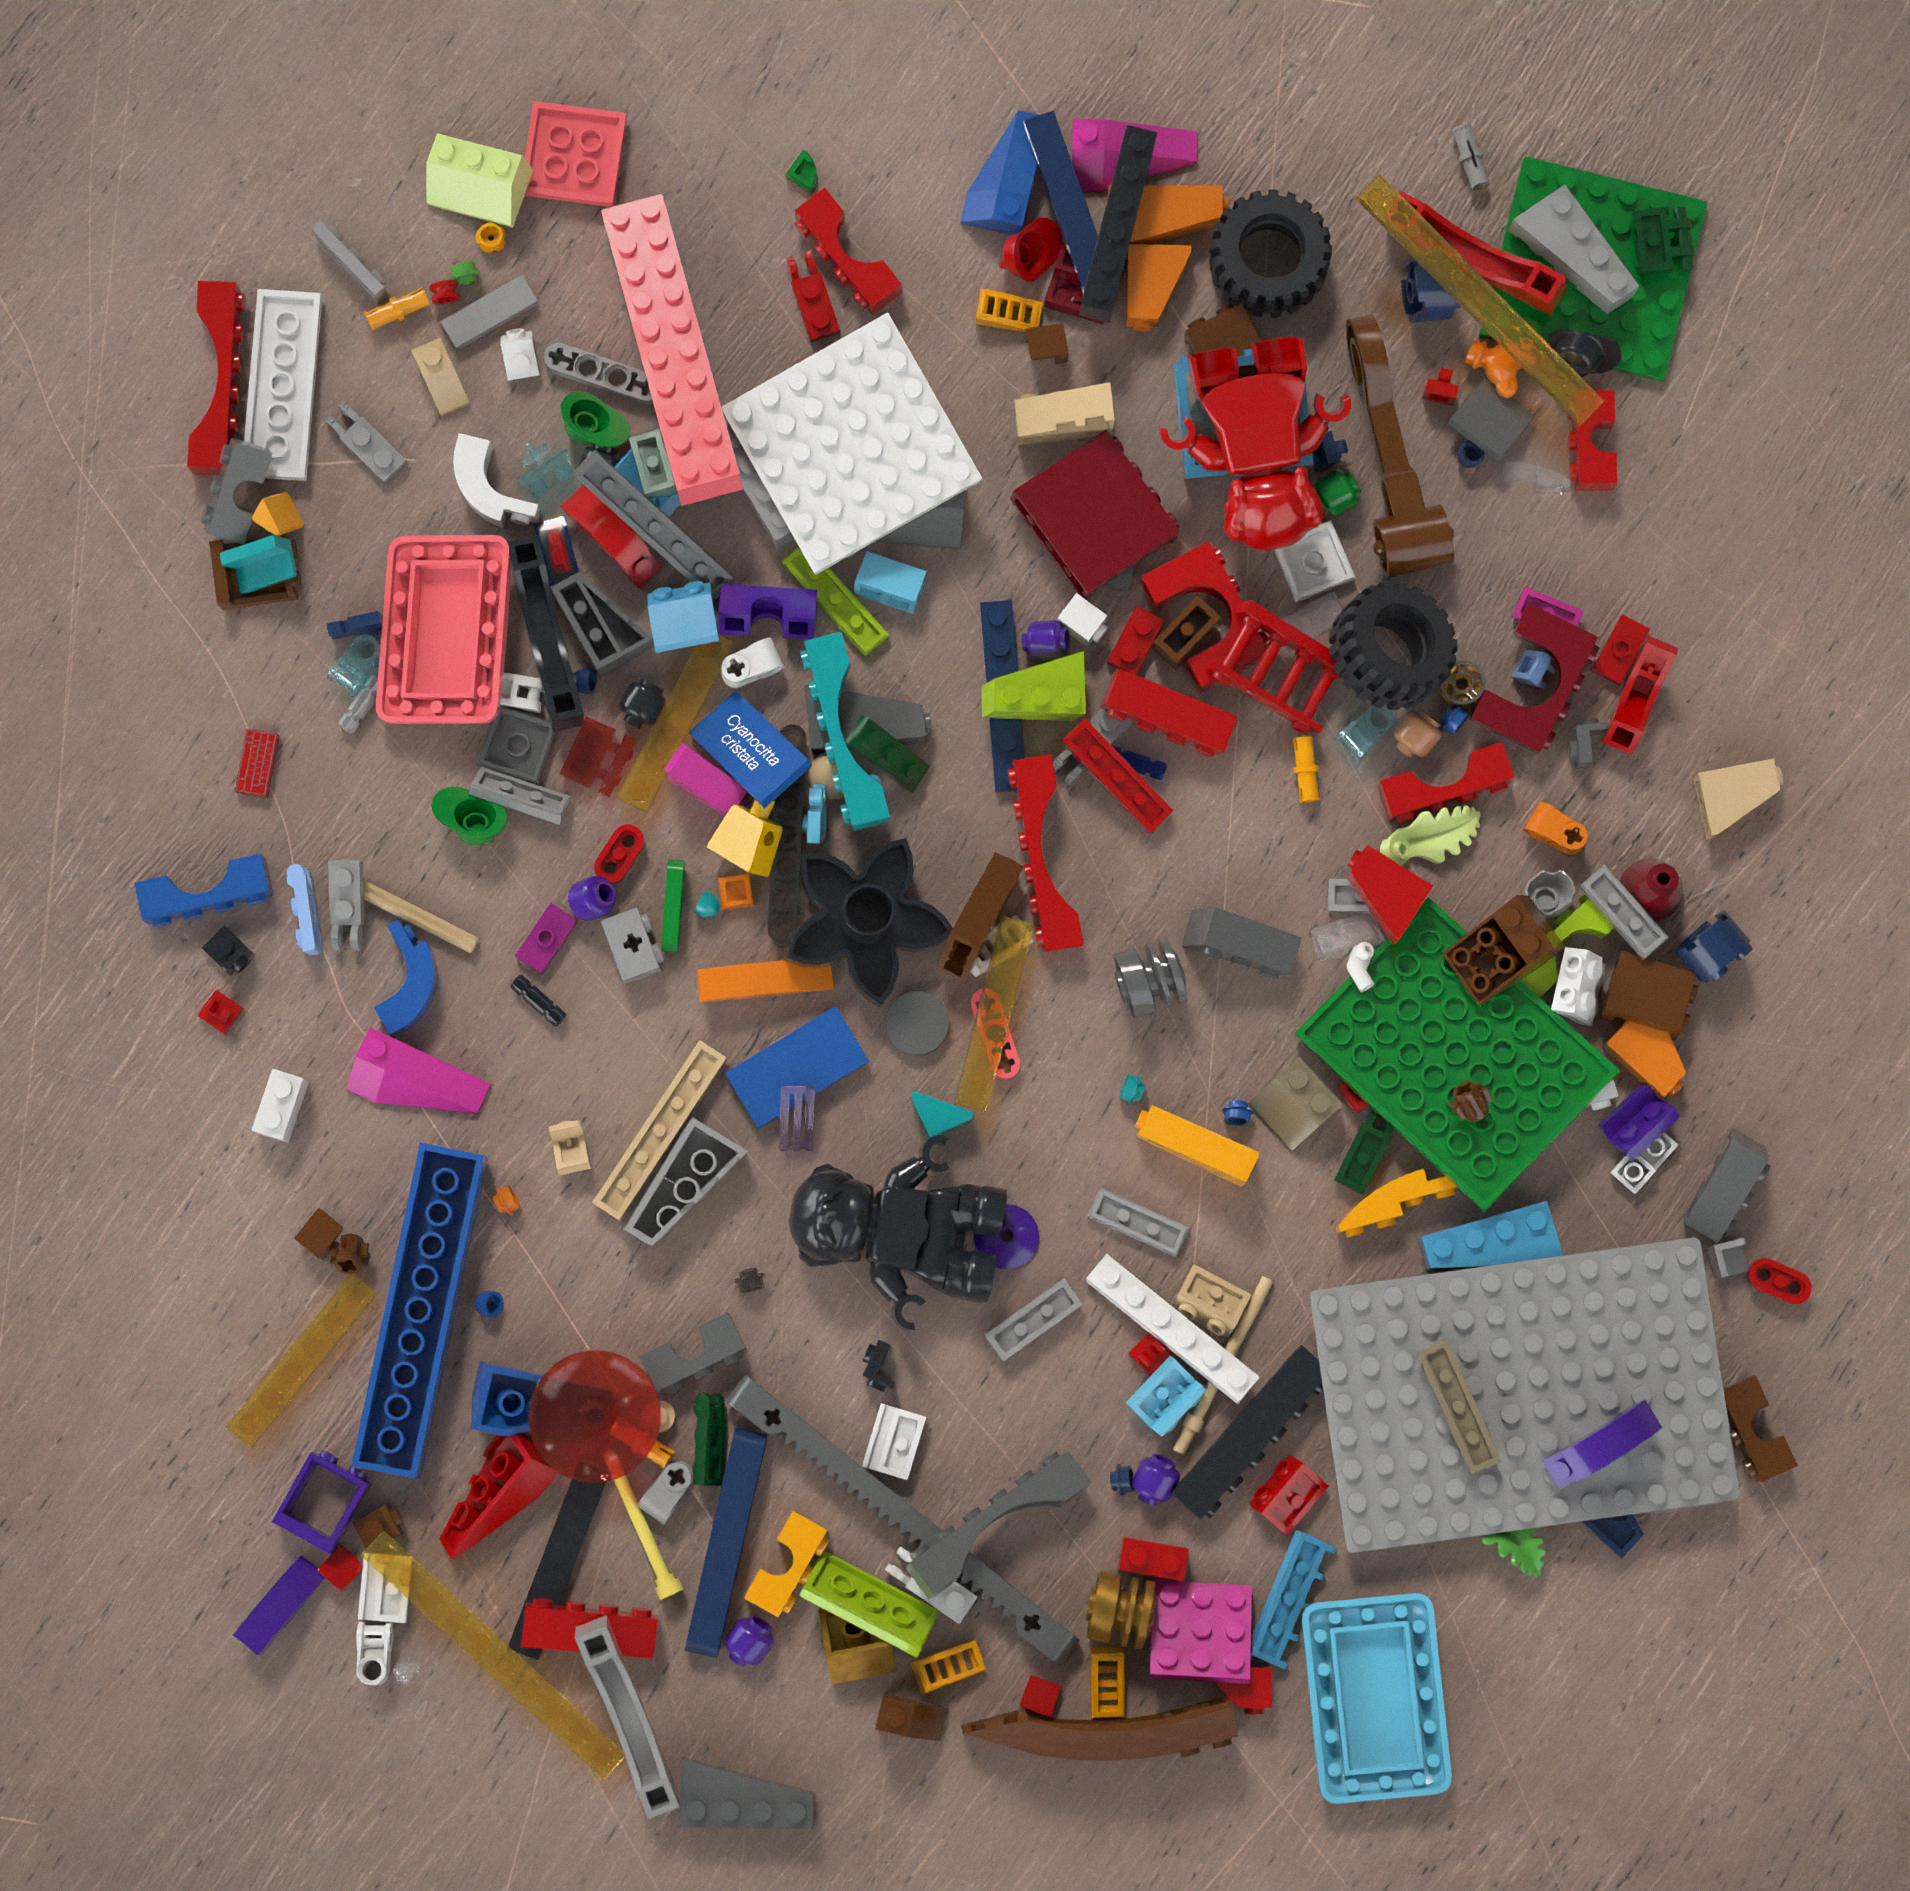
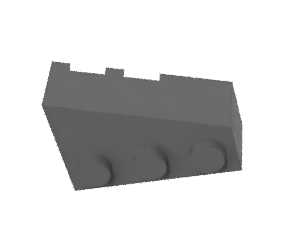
M579 572L551 587L554 599L599 678L655 648L653 638L637 626L629 616L611 603L603 593Z
M1733 1128L1728 1136L1731 1140L1723 1153L1717 1155L1713 1163L1715 1164L1706 1181L1702 1182L1684 1215V1224L1719 1243L1722 1236L1729 1237L1737 1223L1733 1218L1739 1208L1743 1210L1747 1208L1754 1195L1750 1190L1756 1180L1760 1183L1764 1180L1771 1167L1767 1164L1769 1161L1767 1147Z

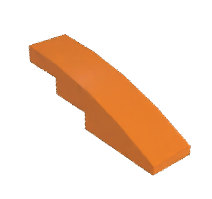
M781 960L696 970L699 1002L758 999L764 996L794 995L799 992L830 991L834 989L831 965L811 968Z

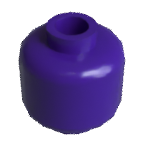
M1057 620L1034 621L1029 625L1027 633L1022 634V649L1024 652L1029 653L1030 658L1034 662H1050L1064 657L1065 653L1070 651L1069 630L1064 628L1061 622Z
M599 875L587 877L571 886L568 893L569 907L573 914L584 921H592L606 916L615 906V889L604 877Z
M1153 1454L1152 1457H1146L1141 1460L1132 1480V1485L1139 1493L1138 1498L1141 1501L1155 1506L1157 1502H1167L1172 1498L1173 1494L1171 1492L1176 1488L1180 1474L1173 1460L1159 1454Z
M751 1615L749 1618L739 1619L725 1640L726 1648L730 1652L729 1658L742 1667H745L747 1664H760L774 1643V1636L771 1633L772 1627L765 1620Z

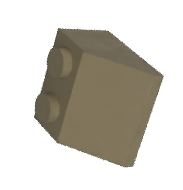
M1300 1057L1296 1058L1248 1103L1291 1151L1343 1105Z

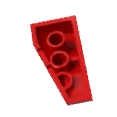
M526 1434L496 1435L488 1444L482 1455L487 1458L478 1475L472 1474L468 1482L472 1485L471 1490L464 1502L457 1503L439 1538L450 1558L454 1560L459 1558L532 1503L559 1473L548 1453Z

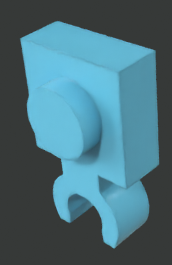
M813 784V787L809 788L810 809L808 814H804L802 824L803 833H807V843L820 844L826 838L827 805H825L827 791L825 784Z

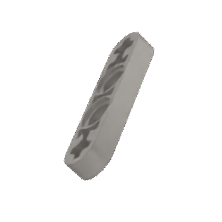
M553 343L546 348L544 361L550 372L641 404H653L650 392L647 396H643L642 389L633 386V392L629 391L632 386L633 376L637 377L635 379L636 384L641 386L648 384L645 371L563 343ZM559 352H563L564 359L573 362V356H577L574 361L573 372L569 371L571 368L569 363L560 361L558 366L554 365L551 356H557ZM585 361H592L597 365V371L592 376H583L579 372L581 364ZM616 371H622L627 376L625 384L619 387H615L609 382L610 375Z

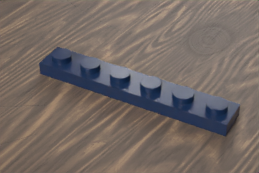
M1012 600L980 602L986 683L995 678L1018 672ZM989 718L995 793L1017 791L1016 787L1010 788L1007 769L1013 768V760L1025 759L1022 719Z

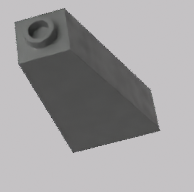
M806 685L804 687L812 754L826 752L824 744L830 743L828 732H821L816 713L822 712L820 701L812 700L809 685ZM842 691L839 721L844 741H846L862 715L869 717L901 744L926 742V733L932 732L930 713L924 714L922 704ZM846 743L848 750H854Z

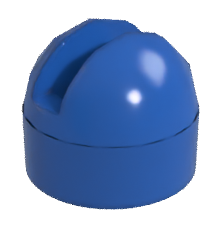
M484 1291L477 1295L475 1308L479 1314L492 1318L500 1315L504 1306V1300L500 1293ZM487 1301L492 1302L491 1308L486 1307Z

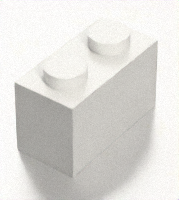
M272 1068L252 1131L289 1143L309 1082L304 1078Z

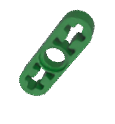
M668 859L661 940L662 952L678 953L685 860Z

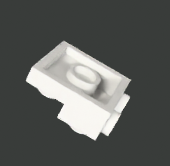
M1565 947L1552 1003V1011L1580 1025L1592 1026L1593 1019L1597 1015L1599 1008L1598 997L1600 988L1606 977V964L1602 962V957L1589 950Z

